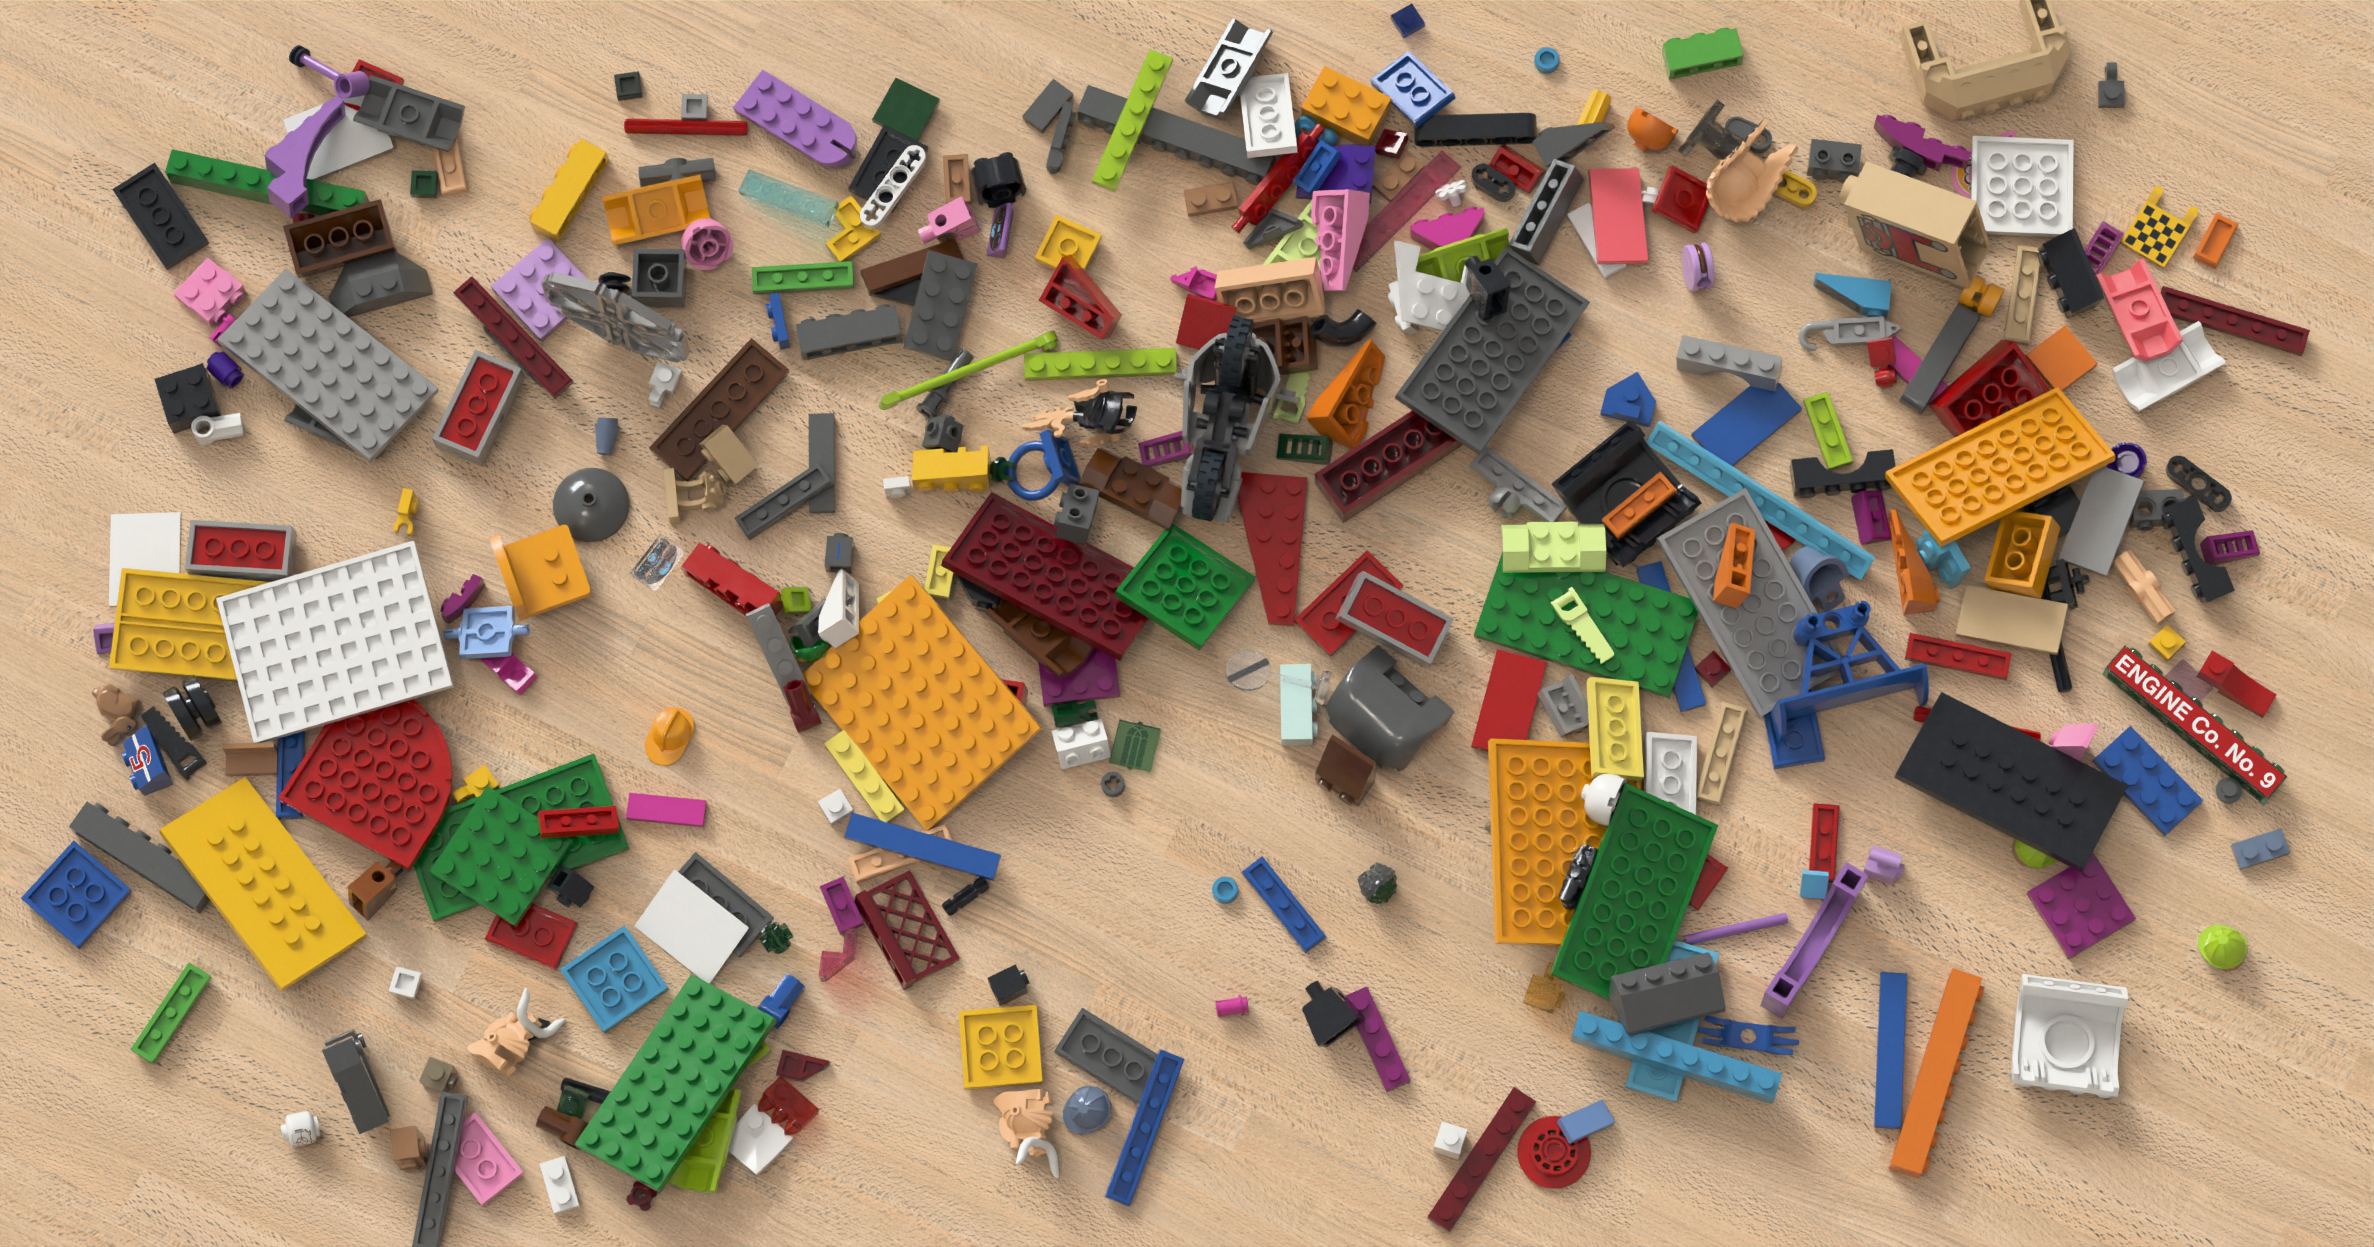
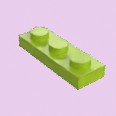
M1825 392L1805 398L1803 403L1827 469L1831 471L1851 465L1853 459L1829 393Z

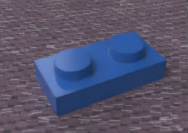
M1320 140L1292 182L1313 195V191L1319 190L1342 154Z
M779 293L770 294V303L766 304L769 319L774 318L775 327H771L773 341H779L781 350L791 348Z

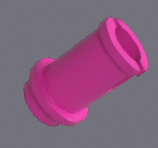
M229 314L226 317H222L223 321L212 335L209 336L220 347L222 345L218 343V338L236 320Z
M1238 995V998L1215 1001L1218 1017L1239 1013L1243 1016L1244 1013L1249 1012L1247 996L1242 997Z

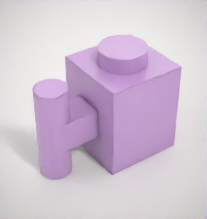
M1872 845L1863 872L1869 875V878L1892 885L1895 878L1900 879L1905 864L1900 863L1902 855Z

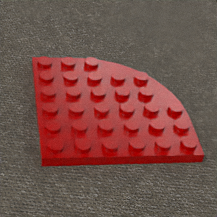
M414 699L326 724L279 795L278 800L410 871L438 828L448 807L453 783V766L450 751L434 719Z

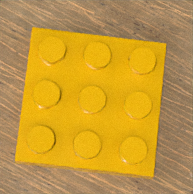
M1037 1004L958 1011L964 1090L1043 1083Z

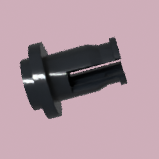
M1894 146L1888 156L1889 160L1893 162L1890 169L1911 178H1914L1916 174L1923 176L1927 171V167L1923 164L1924 159L1907 149Z

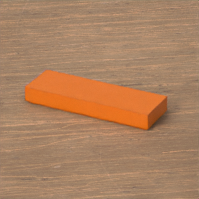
M1659 472L1602 518V523L1617 540H1620L1677 493V489Z

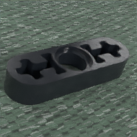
M2174 456L2169 460L2166 466V474L2171 480L2191 495L2196 496L2199 501L2213 511L2222 512L2228 508L2232 496L2226 487L2183 456ZM2173 465H2183L2182 471L2177 473L2173 471ZM2189 471H2192L2193 473L2189 476L2186 482L2184 480L2186 474L2188 475ZM2194 478H2202L2206 483V487L2202 490H2197L2192 486L2191 482ZM2210 486H2212L2213 489L2211 493H2209L2208 497H2206L2205 494L2208 492ZM2223 495V502L2218 504L2214 502L2215 496Z

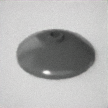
M585 468L568 475L558 486L553 499V512L558 525H567L572 538L583 542L602 541L618 532L627 519L630 506L627 490L621 480L611 472L599 468ZM589 496L594 498L591 503L585 502V499Z

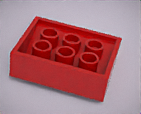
M2000 340L1928 405L1940 422L1954 437H1957L2050 391V389L2015 341Z

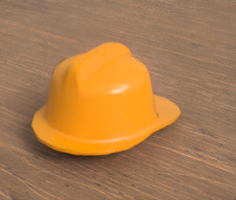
M677 707L667 708L657 715L644 744L645 753L652 762L665 766L671 765L680 759L693 734L694 721L691 715L684 709Z

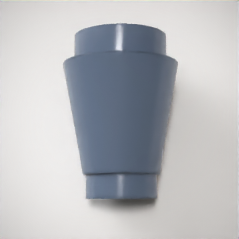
M598 418V422L595 424L596 454L612 455L620 429L617 419Z

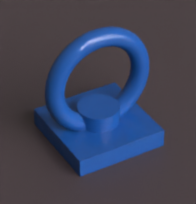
M1051 430L1039 433L1042 441H1029L1020 445L1014 450L1008 460L1018 465L1020 459L1028 452L1041 451L1045 453L1043 455L1044 463L1052 476L1047 485L1039 490L1030 491L1023 488L1017 480L1016 468L1010 467L1007 469V476L1014 478L1012 482L1007 481L1010 489L1024 500L1037 501L1044 499L1056 490L1060 482L1069 486L1070 483L1079 485L1081 480L1068 438L1064 436L1056 438Z

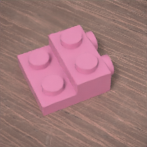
M207 258L173 294L212 328L216 323L218 324L223 321L222 317H226L227 311L233 305L241 302L246 290L225 269L222 270L212 260Z

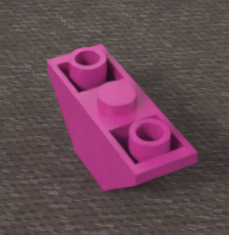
M1470 207L1463 210L1462 213L1455 215L1446 213L1439 216L1438 219L1428 221V219L1416 221L1414 225L1410 226L1411 239L1434 251L1435 248L1473 237L1484 222V207L1479 209Z

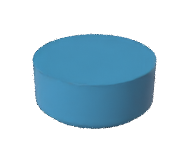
M1544 47L1537 51L1534 64L1539 72L1550 74L1558 68L1560 57L1553 48Z
M1230 877L1218 878L1212 887L1214 899L1221 904L1233 902L1238 895L1237 883Z

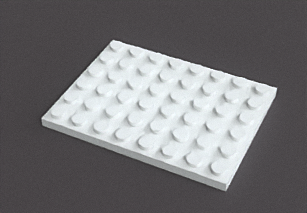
M414 540L216 598L254 743H265L454 687Z

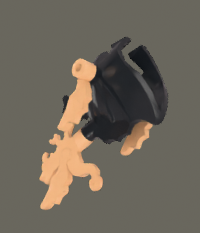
M1102 379L1097 381V387L1068 396V400L1074 402L1077 412L1073 411V407L1066 406L1062 411L1061 406L1054 407L1055 412L1043 410L1038 415L1033 416L1034 422L1022 425V429L1033 432L1042 431L1052 426L1054 430H1058L1054 432V437L1057 438L1065 433V426L1062 425L1064 421L1069 423L1078 422L1079 426L1085 429L1097 428L1101 431H1106L1105 434L1079 441V446H1087L1088 448L1099 446L1108 442L1109 439L1112 442H1116L1121 439L1120 433L1130 429L1137 412V406L1127 405L1126 418L1120 419L1123 410V398L1134 399L1135 397L1130 392L1109 391L1108 381Z

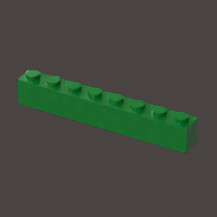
M174 149L171 150L165 170L170 183L273 205L269 201L267 187L276 177L268 170ZM307 179L306 189L309 204L301 211L325 215L368 203L369 199L366 192L362 190Z

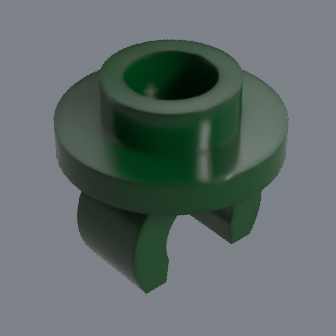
M997 457L990 465V475H992V479L995 482H1001L1002 480L1012 482L1014 478L1007 476V469L1010 467L1017 468V464L1007 461L1004 457Z

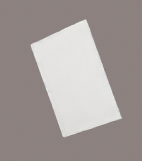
M365 95L342 100L345 103L361 107ZM322 105L284 119L283 122L287 132L289 133L297 129L308 116H312L320 110ZM345 105L346 116L333 127L322 141L310 165L307 179L313 180L394 148L389 134L354 122V115L358 111Z
M181 512L111 514L109 606H117L122 568L180 573Z
M675 869L634 926L700 979L709 984L749 929L748 926Z

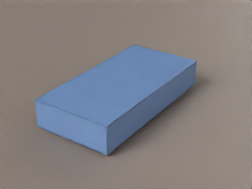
M1600 1100L1560 1118L1557 1123L1569 1144H1572L1612 1126L1615 1121L1603 1100Z

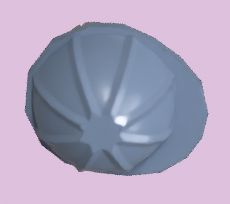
M1084 1086L1078 1088L1070 1096L1063 1109V1120L1067 1128L1074 1133L1082 1135L1094 1132L1104 1126L1112 1112L1108 1095L1099 1087Z

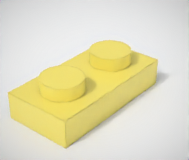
M932 546L925 582V590L931 597L947 600L950 598L954 573L942 567L941 564L951 547Z

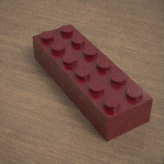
M1410 411L1316 472L1315 484L1344 523L1463 444L1414 411Z

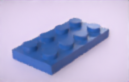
M2131 726L2092 761L2101 772L2128 785L2124 795L2164 836L2203 801Z

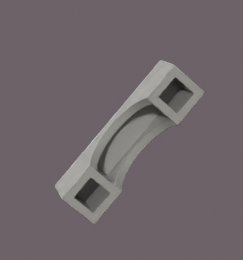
M1685 335L1682 336L1676 357L1677 370L1697 375H1703L1711 371L1730 373L1744 379L1751 387L1774 392L1777 390L1782 372L1781 356Z

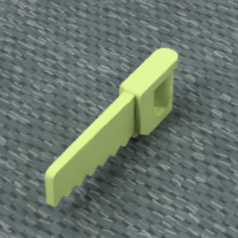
M1312 371L1290 374L1285 389L1295 391V397H1300V402L1279 399L1273 420L1281 419L1296 425L1299 424L1305 408L1306 398L1304 395L1307 394V382L1310 380L1309 375ZM1283 403L1296 406L1297 414L1281 409Z
M1572 587L1568 589L1567 593L1551 602L1561 621L1571 626L1572 631H1576V636L1581 637V642H1586V647L1591 648V653H1595L1596 659H1600V664L1614 656L1613 650L1587 613V608ZM1572 601H1575L1577 604L1570 611H1563L1561 609Z

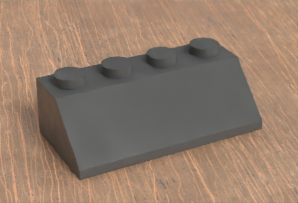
M1709 952L1611 976L1609 998L1627 1035L1726 1011L1719 971Z

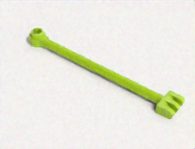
M1054 330L1046 332L1033 340L910 388L886 394L879 402V408L887 410L897 406L899 402L1040 348H1043L1044 352L1052 350L1058 346L1057 335Z

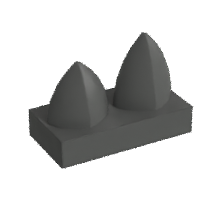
M826 599L820 601L788 630L791 636L801 638L805 647L813 646L821 639L818 633L819 615Z

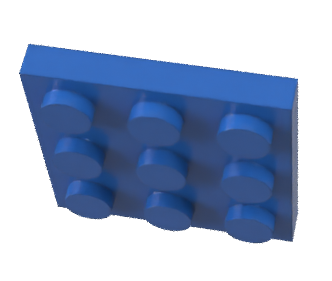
M73 841L21 899L80 949L128 897L132 890L79 844Z

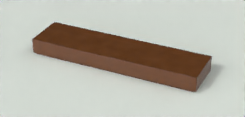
M952 239L862 269L861 276L869 294L871 295L921 278L929 250L964 260L956 240Z

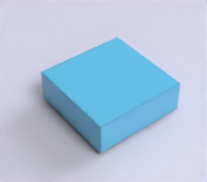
M1802 870L1800 897L1825 899L1829 873Z

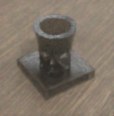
M1716 100L1678 151L1687 156L1695 145L1699 143L1718 160H1724L1744 139L1715 121L1716 117L1725 107L1723 103Z

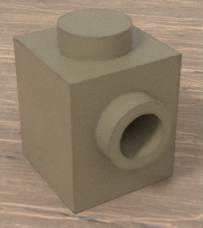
M429 1057L419 1081L423 1087L441 1093V1091L449 1092L450 1089H454L457 1083L458 1072L453 1065Z

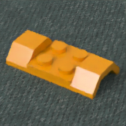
M700 174L602 196L613 246L686 230L692 222L698 219L710 218Z

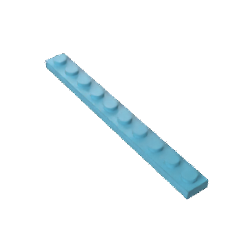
M1662 421L1656 424L1646 442L1648 446L1728 497L1746 488L1763 519L1802 544L1813 547L1825 555L1838 557L1845 564L1848 573L1859 580L1864 578L1875 560V556Z

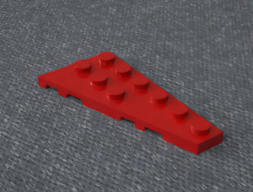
M1241 472L1243 480L1237 499L1268 625L1294 627L1308 477Z

